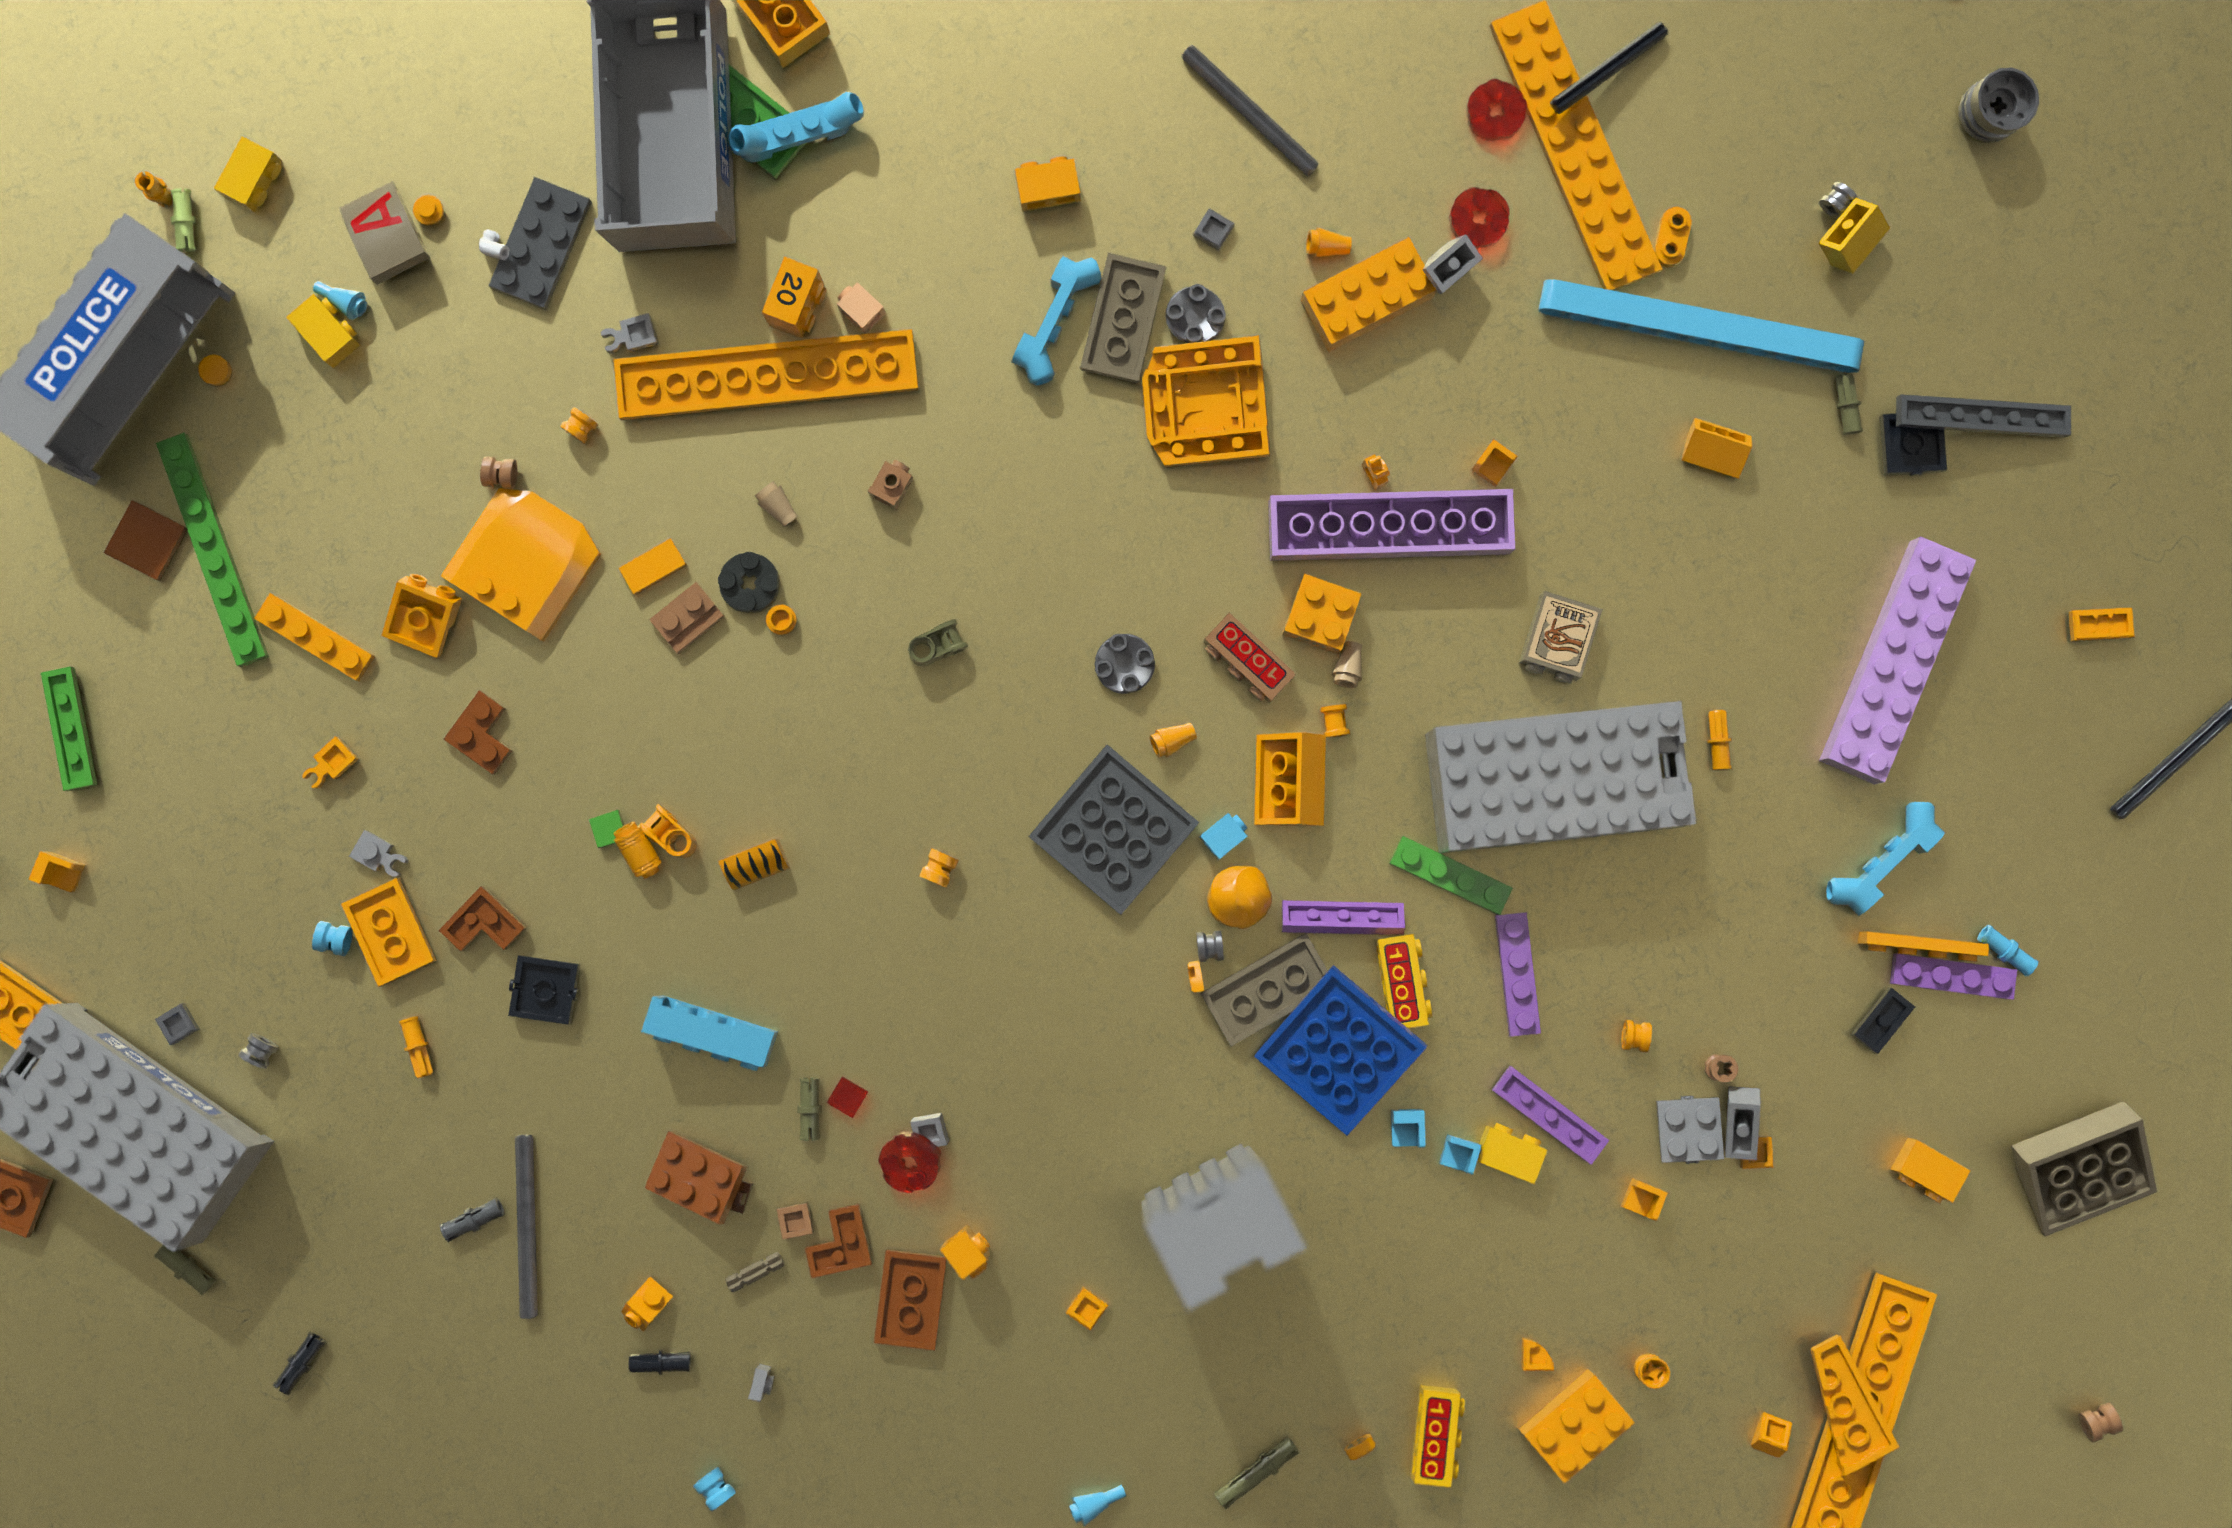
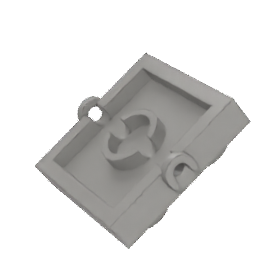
M1681 1096V1099L1656 1101L1662 1163L1686 1161V1164L1699 1163V1161L1724 1159L1720 1102L1718 1097L1694 1098V1096Z

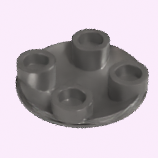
M1194 284L1191 287L1179 290L1172 296L1166 308L1168 328L1176 338L1185 343L1211 341L1222 330L1226 317L1224 306L1219 297L1200 284Z
M1132 634L1113 635L1100 646L1095 658V672L1101 683L1109 690L1121 694L1133 693L1142 689L1152 678L1155 669V658L1150 646L1143 639Z

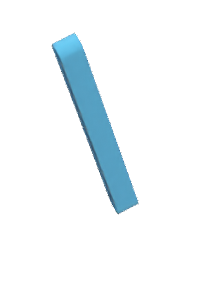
M1554 279L1544 281L1539 304V312L1549 316L1845 373L1859 372L1865 342L1856 337Z

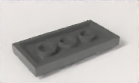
M534 177L506 243L510 249L509 256L506 260L499 259L489 287L547 310L592 201L590 198Z

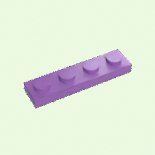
M1282 900V932L1404 935V903Z
M1527 912L1496 915L1495 921L1509 1036L1540 1034L1541 1028Z
M1893 954L1890 984L2014 1000L2017 969Z
M1512 1066L1507 1068L1492 1089L1493 1092L1590 1165H1592L1609 1142L1606 1137Z

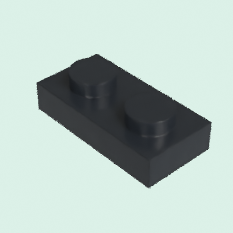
M1888 987L1851 1035L1874 1054H1879L1914 1010L1915 1006L1893 988Z

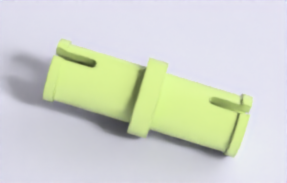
M181 188L172 189L174 216L171 217V224L175 227V248L180 252H183V249H185V252L195 251L193 225L196 224L195 216H192L191 190L184 189V192H181Z

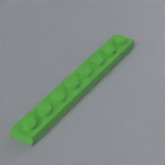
M181 433L157 442L159 454L236 665L243 667L269 657L188 434Z

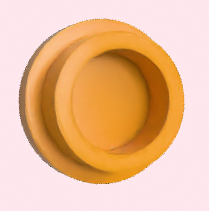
M424 195L414 203L413 214L421 224L434 225L443 217V205L435 196Z
M776 605L767 613V626L775 634H788L796 626V614L789 606Z

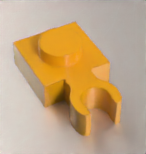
M1375 454L1364 459L1362 467L1374 490L1376 491L1386 486L1389 481L1387 476L1390 475V472L1380 456L1376 457Z
M335 736L313 756L319 764L316 767L307 769L302 774V777L308 779L311 774L316 773L318 780L311 787L318 789L323 786L328 775L337 780L359 758L339 737Z

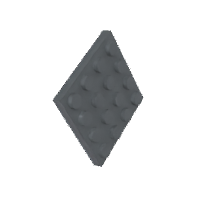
M1106 745L1028 837L1116 912L1122 915L1199 822L1109 745Z

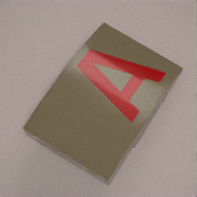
M393 181L339 208L370 279L376 284L430 258L419 236L420 233Z

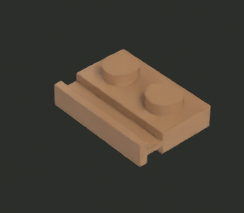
M695 582L649 620L674 651L680 654L725 616L700 585Z

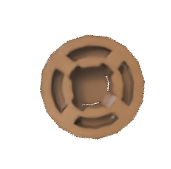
M485 456L480 470L481 485L484 487L501 485L504 489L512 490L515 488L518 474L517 461L515 459L497 461L495 457Z
M2109 1402L2100 1405L2097 1411L2087 1410L2079 1413L2082 1429L2092 1443L2102 1440L2107 1433L2115 1435L2123 1431L2121 1419L2114 1406Z

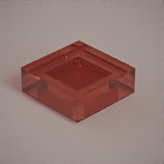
M842 1076L827 1103L854 1118L869 1091Z

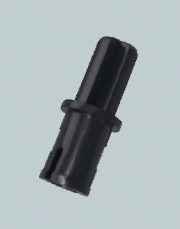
M659 1350V1353L631 1354L628 1361L629 1371L632 1373L658 1372L659 1375H662L663 1372H690L691 1352L663 1353V1350Z

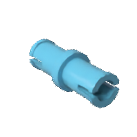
M1991 925L1985 926L1977 937L1978 941L1989 944V948L1998 954L1997 958L2002 962L2007 961L2022 972L2024 976L2031 975L2039 964L2038 960L2032 958L2018 947V942L2014 939H2007Z

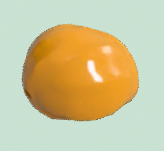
M1232 866L1222 870L1214 878L1208 892L1207 904L1213 918L1221 924L1238 929H1246L1257 924L1266 916L1272 904V894L1264 874L1258 868Z

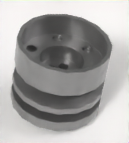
M2000 68L1982 78L1964 93L1959 105V120L1964 130L1974 139L1985 143L1998 142L2027 125L2036 115L2039 106L2038 89L2034 81L2025 72L2015 68Z

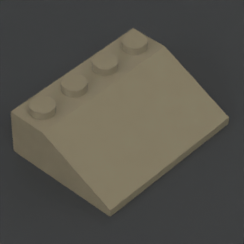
M2124 1101L2011 1145L2016 1170L2044 1236L2051 1235L2157 1192L2143 1119Z

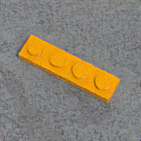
M272 593L268 595L254 617L260 623L358 682L375 657Z
M1869 931L1859 932L1858 944L1868 945V951L1886 952L1887 947L1898 948V954L1917 955V950L1928 951V957L1947 959V953L1958 954V960L1977 962V956H1988L1989 944Z

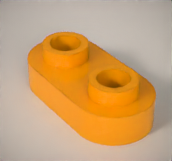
M1669 208L1660 219L1654 251L1660 265L1663 267L1676 266L1685 255L1692 219L1689 212L1684 208ZM1678 217L1681 220V225H1675L1672 222V218ZM1666 246L1674 247L1675 254H1669L1666 251Z

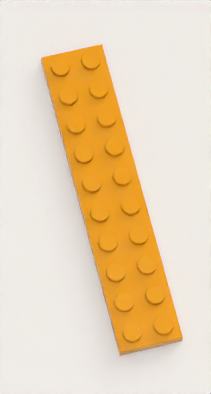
M1546 0L1492 21L1489 25L1602 288L1616 291L1662 271L1660 262L1588 96H1584L1561 114L1555 113L1550 105L1554 97L1580 78Z
M912 329L614 359L618 415L620 420L919 391Z
M1875 1273L1849 1353L1892 1432L1937 1294ZM1827 1418L1791 1528H1861L1884 1456L1847 1476L1842 1475Z

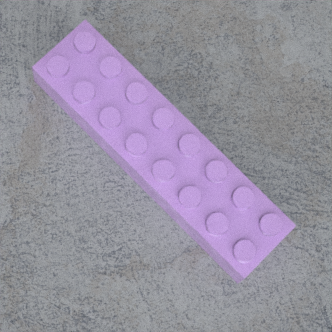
M1513 489L1270 495L1268 501L1270 561L1509 555L1515 550Z
M1921 536L1909 542L1819 761L1872 784L1884 783L1886 781L1976 562L1975 559Z

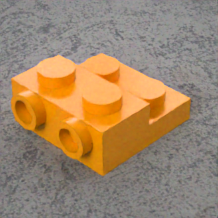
M410 574L409 577L405 576L396 583L381 636L438 658L442 655L449 628L454 626L462 598L455 596V590L451 587L439 585L435 588L427 584L428 580L425 577Z

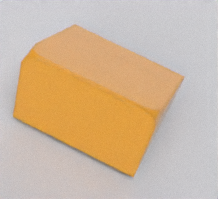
M1763 1412L1752 1439L1751 1447L1774 1457H1781L1788 1450L1792 1423Z

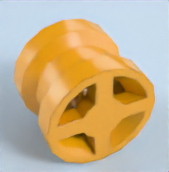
M573 407L570 411V418L568 421L562 422L560 427L585 444L588 440L589 432L595 430L599 424Z
M1625 1020L1621 1035L1622 1050L1638 1048L1640 1052L1648 1053L1652 1039L1651 1023L1635 1024L1632 1020Z

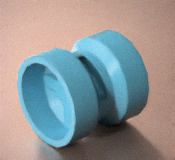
M320 921L314 931L312 948L320 952L331 950L334 955L346 956L351 946L353 930L348 926L334 927L329 922Z
M719 1467L713 1469L693 1485L698 1494H703L706 1497L705 1504L710 1511L718 1508L736 1493L731 1484H725L723 1480L724 1474Z

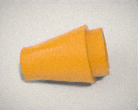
M1319 227L1316 230L1310 229L1308 232L1306 252L1307 254H1313V257L1349 255L1351 251V237Z
M1190 722L1184 725L1155 730V734L1150 735L1152 748L1158 758L1163 756L1168 758L1189 742L1197 739L1195 729Z

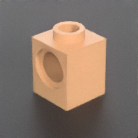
M858 282L853 287H846L838 296L839 302L837 306L839 311L864 334H867L886 314L884 307Z

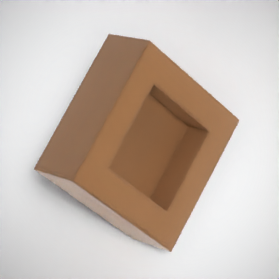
M808 1202L777 1209L782 1240L814 1233Z

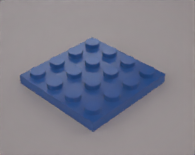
M1333 965L1261 1046L1254 1057L1348 1136L1427 1048V1044Z

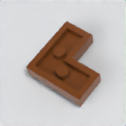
M479 690L444 737V740L485 770L495 775L512 752L510 748L489 734V731L506 708Z
M480 886L438 931L459 951H464L482 931L503 950H507L527 927L484 886Z
M860 1204L829 1210L834 1241L805 1248L811 1278L872 1265Z

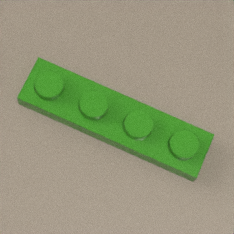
M69 666L42 672L41 678L63 791L96 786L98 784L75 668Z
M1405 836L1401 837L1389 863L1497 915H1501L1513 889Z

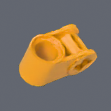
M658 804L653 815L645 823L639 824L643 832L669 854L678 858H688L694 854L697 847L695 837L662 805ZM679 836H685L687 846L683 851L677 852L674 848V842Z

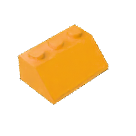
M1304 732L1256 735L1254 825L1324 826L1326 735Z

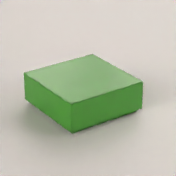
M620 810L589 819L598 848L615 844L613 833L624 826Z

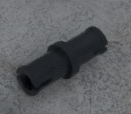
M313 1332L307 1334V1337L296 1353L288 1357L287 1361L289 1363L273 1383L276 1389L281 1387L279 1389L280 1392L286 1395L291 1394V1391L304 1372L308 1373L312 1368L311 1362L326 1343L323 1338L319 1340L320 1336Z

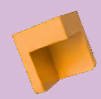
M1493 439L1471 470L1496 487L1518 456Z
M40 851L28 880L38 884H49L67 892H74L85 865L53 852Z
M1632 1178L1621 1207L1657 1221L1668 1193Z

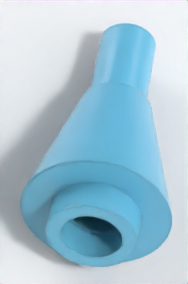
M317 281L313 286V292L327 298L350 320L362 316L367 308L366 296L363 292L332 288L320 281Z
M1122 1485L1105 1493L1098 1492L1072 1497L1073 1504L1069 1505V1509L1075 1522L1081 1521L1086 1526L1109 1507V1504L1126 1497V1493Z

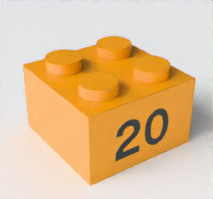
M784 256L762 310V314L770 327L803 339L805 331H811L815 321V315L812 314L816 304L821 305L826 294L825 284L818 269Z
M1304 574L1282 635L1339 655L1343 649L1361 593Z

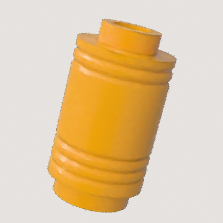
M635 821L613 833L615 836L614 842L635 877L642 876L643 879H646L659 871L658 865L662 861L643 832L641 825H636Z

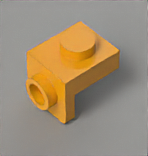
M649 1277L625 1304L621 1313L631 1327L635 1329L640 1328L642 1331H645L673 1296L654 1279Z

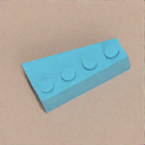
M664 995L652 996L641 1030L643 1033L654 1035L653 1039L670 1044L671 1041L683 1044L682 1048L699 1053L700 1049L711 1052V1057L725 1062H729V1058L741 1061V1067L758 1071L759 1067H767L778 1031Z

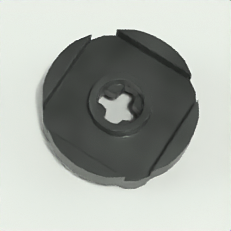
M754 552L735 555L725 563L718 576L720 593L725 602L737 611L746 613L761 612L767 609L777 598L779 591L778 571L766 557ZM745 576L749 578L755 576L757 578L754 581L756 588L753 590L750 588L742 589L744 584L742 579Z

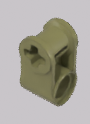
M956 619L942 623L932 630L913 638L908 647L912 662L918 666H926L968 648L967 643L962 641L956 628L958 624ZM946 633L949 634L953 644L950 643ZM917 645H928L931 649L929 656L926 658L915 656L913 652Z

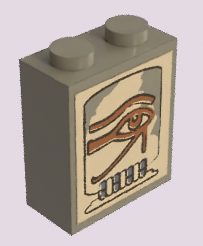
M1544 591L1539 596L1519 663L1526 665L1525 670L1532 673L1543 674V671L1555 674L1554 679L1571 684L1572 680L1577 681L1581 679L1603 609Z

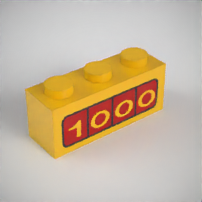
M1414 934L1376 939L1375 945L1386 1010L1407 1028L1429 1025L1428 1018H1432V1008L1430 1000L1424 999L1423 988L1427 987L1425 970H1420L1418 958L1422 957L1420 939L1415 940Z
M1420 1385L1411 1479L1414 1484L1451 1488L1452 1479H1457L1459 1464L1458 1460H1454L1455 1448H1460L1462 1438L1461 1429H1457L1458 1417H1463L1465 1409V1399L1460 1398L1461 1394L1457 1389Z

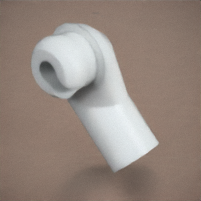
M485 230L483 238L479 240L480 251L487 256L506 260L510 253L509 247L497 243L500 238L498 233Z

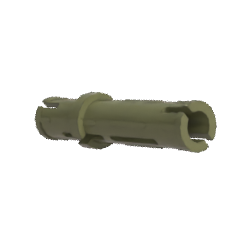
M1286 1437L1267 1453H1261L1259 1455L1260 1458L1255 1463L1242 1471L1224 1487L1214 1492L1220 1504L1225 1509L1229 1508V1506L1271 1474L1276 1475L1279 1472L1278 1469L1283 1464L1299 1454L1297 1447L1289 1437Z

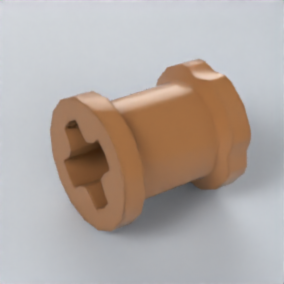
M1714 1054L1708 1057L1705 1062V1073L1712 1080L1724 1083L1730 1082L1738 1074V1064L1731 1056ZM1718 1062L1726 1063L1723 1067L1726 1071L1725 1074L1716 1073L1719 1070Z

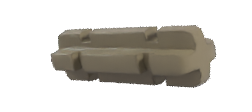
M775 1252L767 1256L766 1260L761 1259L742 1269L739 1274L736 1272L728 1276L725 1280L729 1290L736 1292L742 1289L745 1284L748 1286L769 1275L770 1271L775 1272L784 1266L782 1256Z

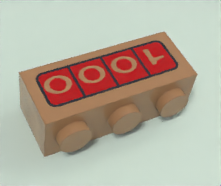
M1230 612L1204 639V643L1207 645L1205 651L1216 661L1221 658L1227 663L1229 667L1226 670L1237 681L1240 682L1244 679L1251 686L1249 689L1250 693L1260 702H1263L1265 699L1270 703L1296 675Z

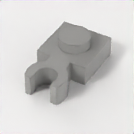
M648 313L619 321L622 330L616 331L608 328L601 331L603 338H615V342L612 345L605 347L607 353H616L623 345H626L629 352H633L658 344L652 320Z
M367 830L363 831L349 856L379 872L383 865L386 873L393 877H400L401 875L393 868L395 861L409 862V859L404 855L390 854L394 845Z

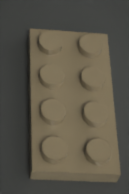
M1108 253L1080 370L1139 383L1166 266Z
M1304 933L1200 994L1229 1045L1233 1046L1291 1013L1328 970L1308 935Z

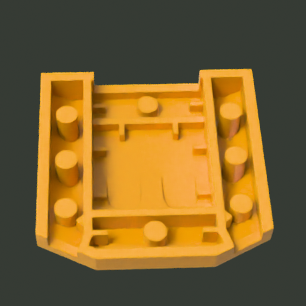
M1259 335L1154 347L1153 356L1142 377L1146 431L1148 440L1165 467L1270 456L1264 371Z
M498 488L441 577L544 642L597 562L601 552L593 542L585 525L534 492Z

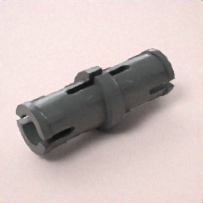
M497 1197L474 1209L470 1207L464 1210V1214L440 1224L441 1233L444 1239L450 1242L470 1231L476 1232L481 1229L482 1225L504 1216V1208Z

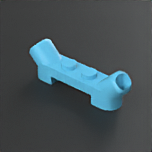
M845 92L834 100L752 125H735L728 134L729 146L734 154L741 156V158L748 162H759L772 158V153L824 137L830 140L843 136L850 130L852 124L863 118V105L856 94Z
M1064 256L1060 259L1050 279L1051 287L1057 289L1058 292L1036 337L1024 333L1012 358V363L1025 368L1031 384L1036 386L1042 385L1053 379L1055 372L1047 348L1050 342L1056 343L1061 333L1062 327L1058 325L1063 315L1068 317L1075 303V300H1072L1074 293L1100 283L1102 276L1095 259L1088 258L1079 262H1074Z
M1930 802L1909 803L1906 806L1905 833L1901 837L1898 835L1893 837L1884 846L1887 851L1879 858L1875 856L1863 866L1862 869L1865 872L1859 878L1833 877L1828 881L1826 895L1829 902L1833 905H1849L1858 916L1869 910L1884 895L1876 885L1913 849L1918 854L1927 853L1945 835V832L1935 823V806Z

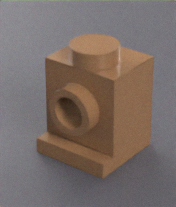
M894 460L892 464L885 461L868 490L870 497L897 510L913 481V476L908 473L910 468L897 460ZM890 476L897 478V482L893 486L886 484V479Z

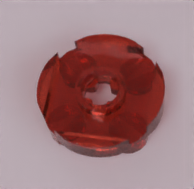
M1493 78L1479 85L1470 95L1466 105L1467 122L1474 134L1486 141L1506 140L1514 136L1521 128L1526 117L1527 102L1514 85ZM1500 105L1504 115L1500 116L1497 114L1495 117H1492L1489 106Z
M1472 187L1463 191L1455 199L1449 214L1450 227L1454 236L1458 238L1466 234L1476 249L1489 247L1497 243L1507 230L1510 216L1509 206L1500 193L1492 189H1479L1480 187ZM1474 211H1477L1479 214L1486 213L1485 224L1473 221Z
M902 1130L885 1143L879 1154V1166L881 1164V1169L884 1172L882 1176L892 1188L900 1192L913 1193L914 1190H925L933 1184L938 1176L941 1167V1151L927 1137L909 1130ZM903 1157H912L917 1166L906 1167V1161Z

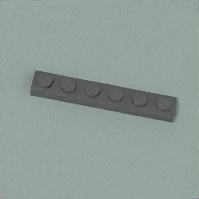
M1901 394L1896 397V427L2065 438L2071 435V406Z

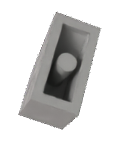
M1465 234L1447 242L1427 260L1423 271L1438 293L1442 294L1483 258Z
M1729 1086L1725 1158L1757 1160L1761 1107L1760 1088Z

